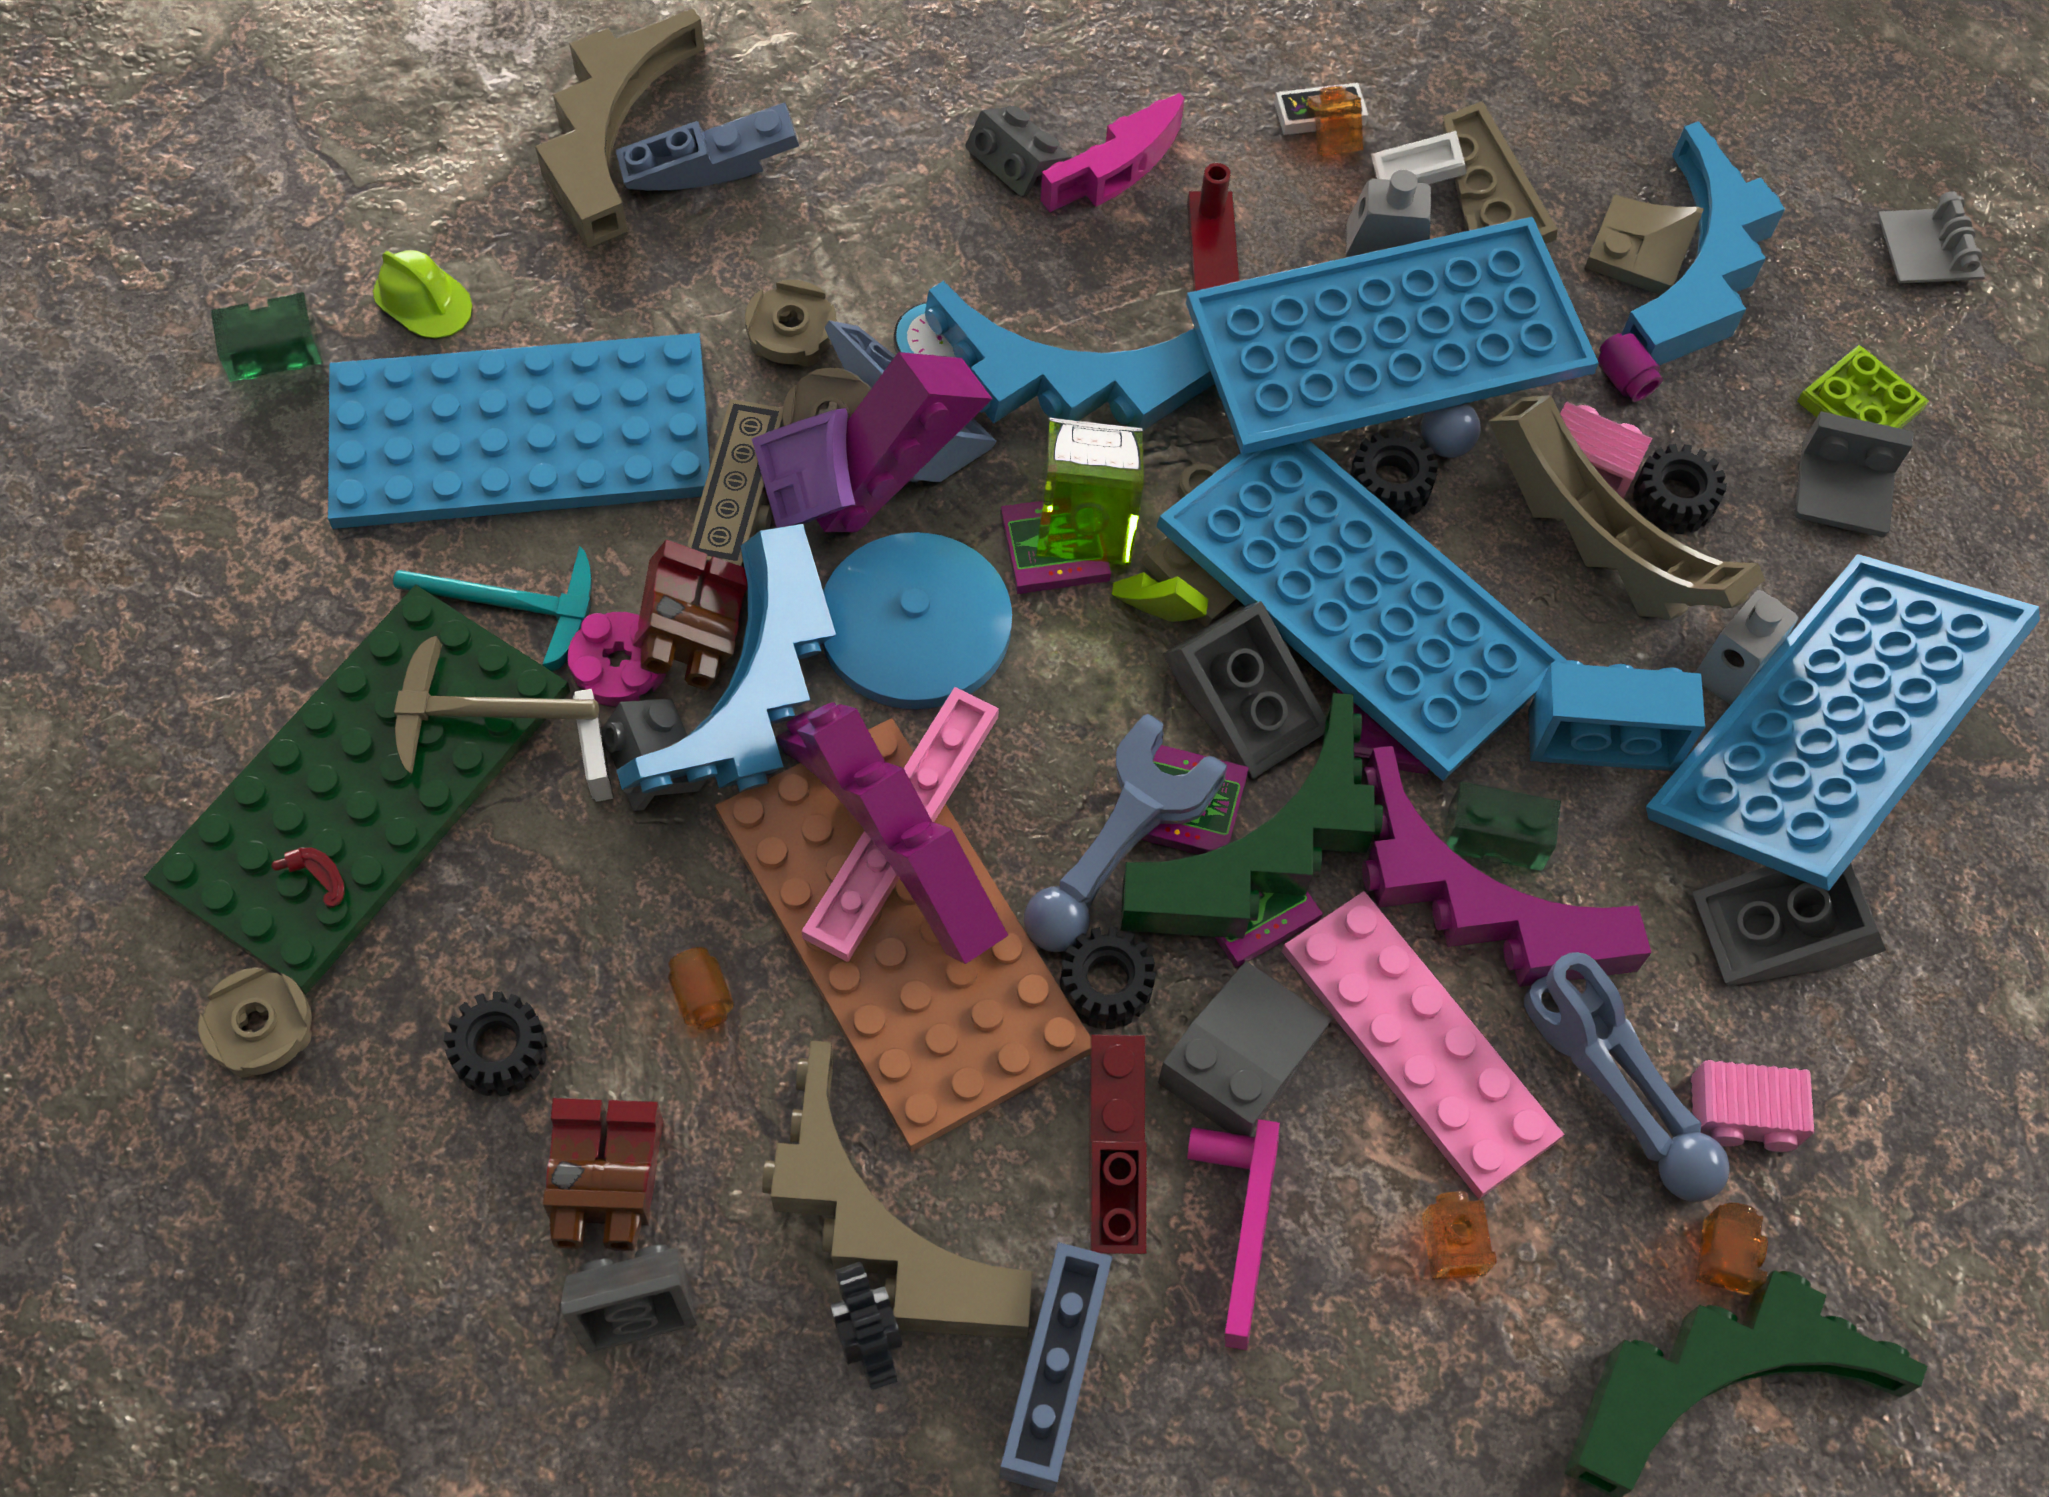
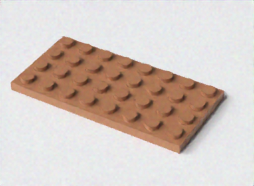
M893 718L868 729L885 762L904 768L912 756L913 750ZM801 763L769 778L767 785L743 791L715 805L717 816L910 1152L917 1150L1090 1055V1035L946 804L936 818L935 823L951 828L1009 935L967 964L945 953L924 915L900 879L849 962L802 938V929L865 830L828 787Z

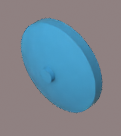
M912 532L889 535L869 542L851 553L838 565L823 590L836 632L834 637L822 644L825 655L831 667L848 686L864 697L880 704L901 709H929L943 706L954 687L971 694L993 676L1003 661L1009 646L1012 609L1009 594L1002 578L992 564L981 554L952 538L931 533Z

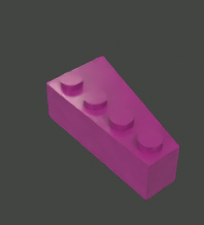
M904 352L897 353L847 421L846 453L855 505L816 519L824 532H858L906 483L992 400V397L962 358Z

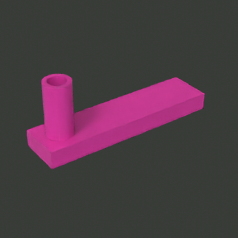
M1258 1119L1255 1137L1195 1127L1191 1129L1187 1159L1250 1169L1225 1330V1347L1248 1350L1279 1144V1122Z

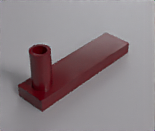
M1221 163L1208 165L1204 170L1201 191H1189L1187 207L1193 291L1239 281L1232 191H1228L1231 172L1226 165Z

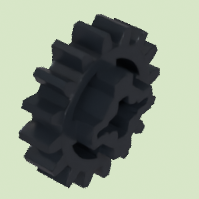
M861 1262L835 1270L842 1301L830 1304V1310L847 1365L858 1361L862 1362L871 1390L898 1382L890 1350L902 1347L903 1343L885 1286L871 1291Z

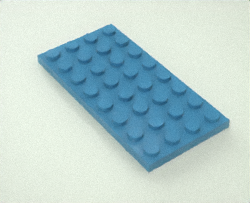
M1533 217L1187 293L1186 306L1241 455L1595 374L1599 364Z
M700 333L329 363L328 520L332 529L702 496L711 464Z
M1310 440L1244 455L1240 453L1159 517L1156 527L1245 606L1262 601L1282 639L1344 694H1353V702L1442 781L1450 776L1534 698L1550 663L1568 661Z
M1857 554L1647 804L1648 819L1829 891L2040 621L2039 606Z

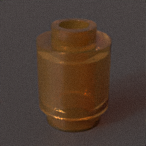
M704 947L691 948L675 955L668 963L670 973L667 978L684 1023L689 1026H697L700 1030H706L725 1022L728 1018L727 1013L734 1007V1001L717 958L710 956L708 949Z

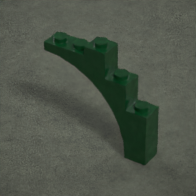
M1333 693L1326 715L1323 747L1319 759L1301 789L1273 818L1245 837L1205 854L1164 862H1126L1122 883L1120 930L1244 939L1249 921H1257L1259 892L1306 895L1312 877H1320L1322 850L1367 853L1373 835L1381 834L1383 807L1382 805L1374 804V785H1361L1362 759L1354 758V743L1359 744L1362 716L1361 714L1353 713V694Z
M1773 1270L1756 1284L1742 1324L1737 1322L1738 1318L1735 1314L1722 1307L1714 1305L1704 1307L1699 1305L1684 1317L1669 1360L1663 1358L1664 1353L1658 1347L1641 1340H1632L1631 1342L1623 1340L1611 1350L1564 1474L1610 1497H1623L1633 1490L1651 1451L1677 1418L1701 1399L1730 1385L1771 1375L1816 1374L1860 1382L1901 1398L1922 1386L1928 1366L1910 1358V1352L1898 1344L1889 1341L1876 1342L1857 1333V1327L1843 1318L1830 1315L1821 1316L1826 1294L1811 1288V1283L1801 1275L1789 1271L1777 1272Z

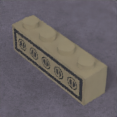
M734 399L729 400L687 547L707 554L705 565L714 556L744 567L740 546L759 531L770 528L772 510L771 506L768 505L769 499L752 438L784 426L783 408Z

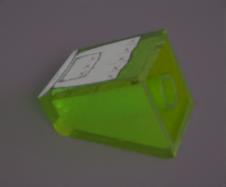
M1056 418L1049 419L1043 465L1036 555L1131 565L1144 486L1142 428Z

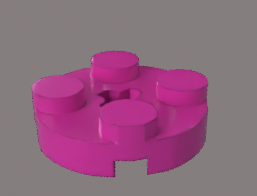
M629 612L593 613L583 620L581 629L575 633L568 649V665L571 675L581 689H592L598 704L617 707L620 702L640 701V695L647 693L651 688H653L654 692L666 676V674H655L641 668V648L633 646L635 634L639 630V615ZM615 651H625L626 655L631 656L630 660H622L619 667L611 666V661L607 657Z

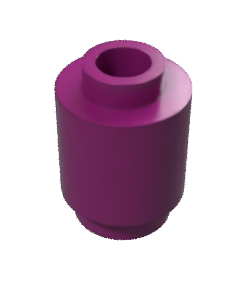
M1617 333L1609 337L1600 346L1599 351L1601 353L1597 358L1598 365L1622 396H1629L1633 402H1637L1652 394L1661 385L1663 378L1659 374L1660 366L1634 334L1622 335Z

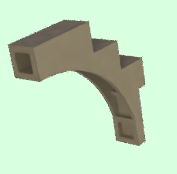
M1552 395L1521 397L1489 420L1533 517L1555 518L1556 521L1564 520L1585 566L1607 567L1609 570L1617 569L1638 616L1671 620L1684 614L1688 610V606L1711 605L1720 606L1723 609L1733 608L1744 603L1749 598L1748 593L1765 581L1758 563L1723 562L1704 555L1667 535L1640 515L1606 482L1591 464L1566 426Z
M810 1040L809 1057L799 1058L797 1067L796 1090L805 1091L803 1110L793 1109L790 1141L799 1142V1144L777 1143L775 1161L766 1160L764 1164L762 1192L771 1194L774 1211L835 1216V1219L825 1218L822 1252H831L833 1270L861 1262L864 1271L867 1273L897 1275V1278H886L885 1289L899 1330L1027 1340L1032 1271L991 1266L963 1258L942 1249L913 1232L878 1201L852 1166L841 1145L832 1121L829 1108L834 1064L832 1042Z

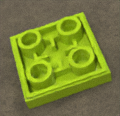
M1858 345L1806 388L1799 396L1797 402L1816 418L1820 411L1902 429L1924 410L1929 400L1880 362L1874 355Z

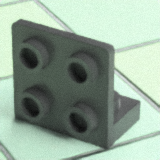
M1820 411L1802 442L1794 516L1806 521L1885 537L1890 531L1895 472L1913 446L1914 431Z

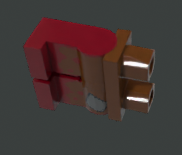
M666 539L649 560L638 621L639 630L635 634L633 646L641 648L642 669L655 674H666L671 669L673 660L687 664L684 680L688 685L707 690L716 681L721 667L734 653L736 643L734 641L739 625L738 618L744 593L748 590L745 568L714 556L705 565L706 553Z
M553 1098L551 1121L553 1123L543 1207L550 1219V1235L554 1247L561 1249L582 1248L586 1223L605 1224L603 1237L605 1248L614 1251H634L641 1231V1225H649L650 1205L663 1127V1117L658 1102L609 1100L606 1113L602 1100Z

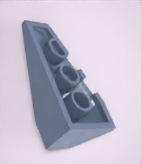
M830 320L825 326L828 337L844 369L857 375L872 388L895 355L859 326ZM973 418L910 481L941 482L991 450L997 441Z

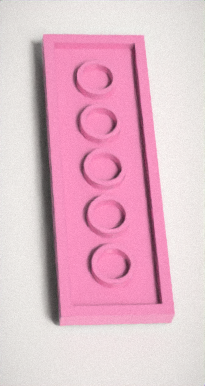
M1365 891L1284 944L1282 949L1284 956L1478 1199H1481L1555 1145L1565 1135Z

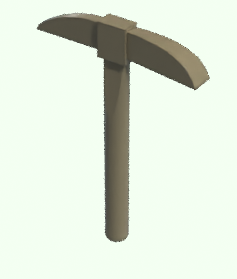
M434 636L424 641L413 654L407 668L403 689L398 692L394 714L397 716L395 725L397 750L403 766L412 774L422 720H428L429 716L594 720L599 715V704L593 699L431 696L429 688L442 648L438 637Z

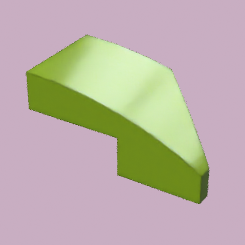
M1143 572L1113 582L1112 595L1143 612L1170 622L1191 620L1206 616L1209 599L1178 576L1158 583Z

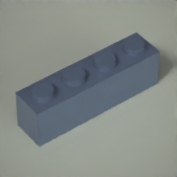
M1058 1242L1000 1467L999 1479L1055 1493L1113 1256Z

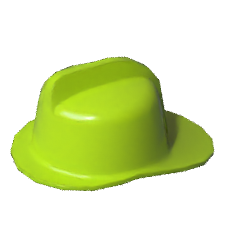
M406 250L396 254L386 251L383 254V265L375 282L373 295L376 304L384 312L421 337L434 339L448 337L464 328L471 318L473 305L468 291L457 280L439 268L425 253L416 250Z

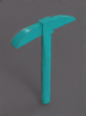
M580 546L567 594L561 593L560 597L404 570L396 571L393 576V585L396 589L410 591L414 585H417L431 595L556 616L558 623L542 666L552 672L561 668L567 662L571 640L575 633L581 629V624L589 615L591 609V570L587 555Z

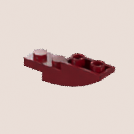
M1092 1034L1090 1042L1089 1091L1090 1251L1103 1254H1146L1147 1142H1145V1035Z

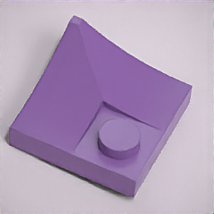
M846 408L825 412L752 438L776 528L805 524L855 505L846 453L848 418Z

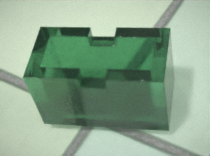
M304 292L267 299V307L252 310L248 303L211 310L217 354L230 382L241 379H254L261 375L286 370H299L306 366L323 363L315 319Z
M1461 781L1449 805L1444 843L1454 853L1479 859H1483L1484 855L1502 858V863L1542 871L1556 847L1561 801Z

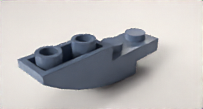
M784 102L703 131L699 122L695 121L616 150V154L627 189L678 190L733 181L763 172L760 160L800 145L789 110Z

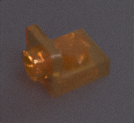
M1344 86L1325 87L1320 89V95L1307 97L1308 107L1315 110L1317 154L1323 157L1363 150L1360 97L1346 91Z

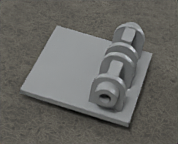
M1953 191L1944 193L1939 198L1940 202L1936 209L1878 212V219L1899 284L1982 280L1985 278L1980 262L1983 255L1981 250L1976 247L1974 241L1976 234L1972 228L1971 219L1965 216L1963 209L1965 201L1962 196H1958Z

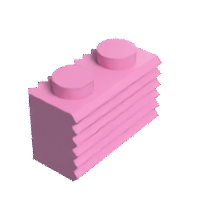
M1566 402L1560 413L1566 426L1591 464L1624 499L1653 438L1643 435L1634 425L1627 423L1618 424L1599 416L1598 412L1590 406H1576Z
M1707 1060L1692 1074V1113L1701 1122V1133L1714 1138L1721 1146H1738L1743 1144L1744 1140L1764 1142V1148L1770 1151L1787 1152L1797 1149L1798 1145H1801L1814 1133L1811 1074L1807 1069L1798 1070L1797 1068L1788 1069L1786 1067L1777 1068L1776 1066L1767 1067L1765 1065L1756 1066L1755 1064L1746 1065L1744 1063L1735 1064L1733 1062L1725 1063L1723 1061L1714 1062Z

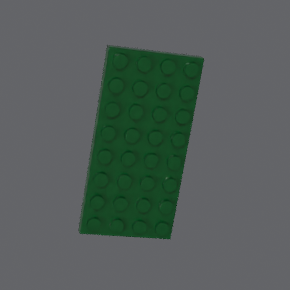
M414 585L144 876V879L151 887L274 973L281 976L284 974L293 979L305 995L546 720L542 718L429 716L428 720H422L413 771L410 774L403 766L397 750L395 735L397 716L394 714L398 692L403 689L407 668L417 648L424 641L434 636H437L442 644L429 688L431 696L564 699L570 692V687L566 680L417 585ZM313 847L325 853L336 864L344 882L345 892L341 903L333 908L327 907L323 897L328 891L306 868L290 872L288 868L275 871L271 868V864L276 860L285 858L284 852L298 848Z

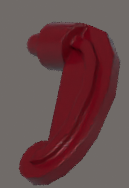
M313 847L298 848L284 852L285 858L276 860L271 864V868L275 871L288 868L290 872L306 868L328 891L323 897L325 905L333 908L341 903L345 892L344 882L336 864L325 853Z

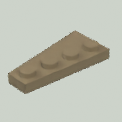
M1483 101L1443 116V133L1457 132L1466 166L1465 175L1454 177L1466 231L1533 217L1544 243L1547 244L1555 241L1558 232L1556 225Z

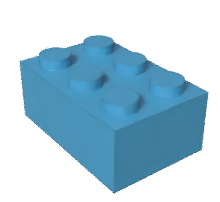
M1574 660L1550 663L1528 709L1530 761L1676 771L1705 728L1701 673L1683 672L1678 668H1663L1660 670L1634 669L1626 664H1615L1608 667L1584 665Z

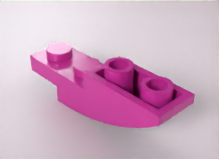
M1177 93L1164 100H1157L1145 109L1132 115L1118 118L1112 124L1107 125L1105 143L1094 145L1084 153L1064 162H1057L1047 170L1042 171L1041 202L1047 210L1052 212L1086 195L1094 206L1097 207L1116 197L1146 175L1167 152L1181 128L1185 99L1183 95Z

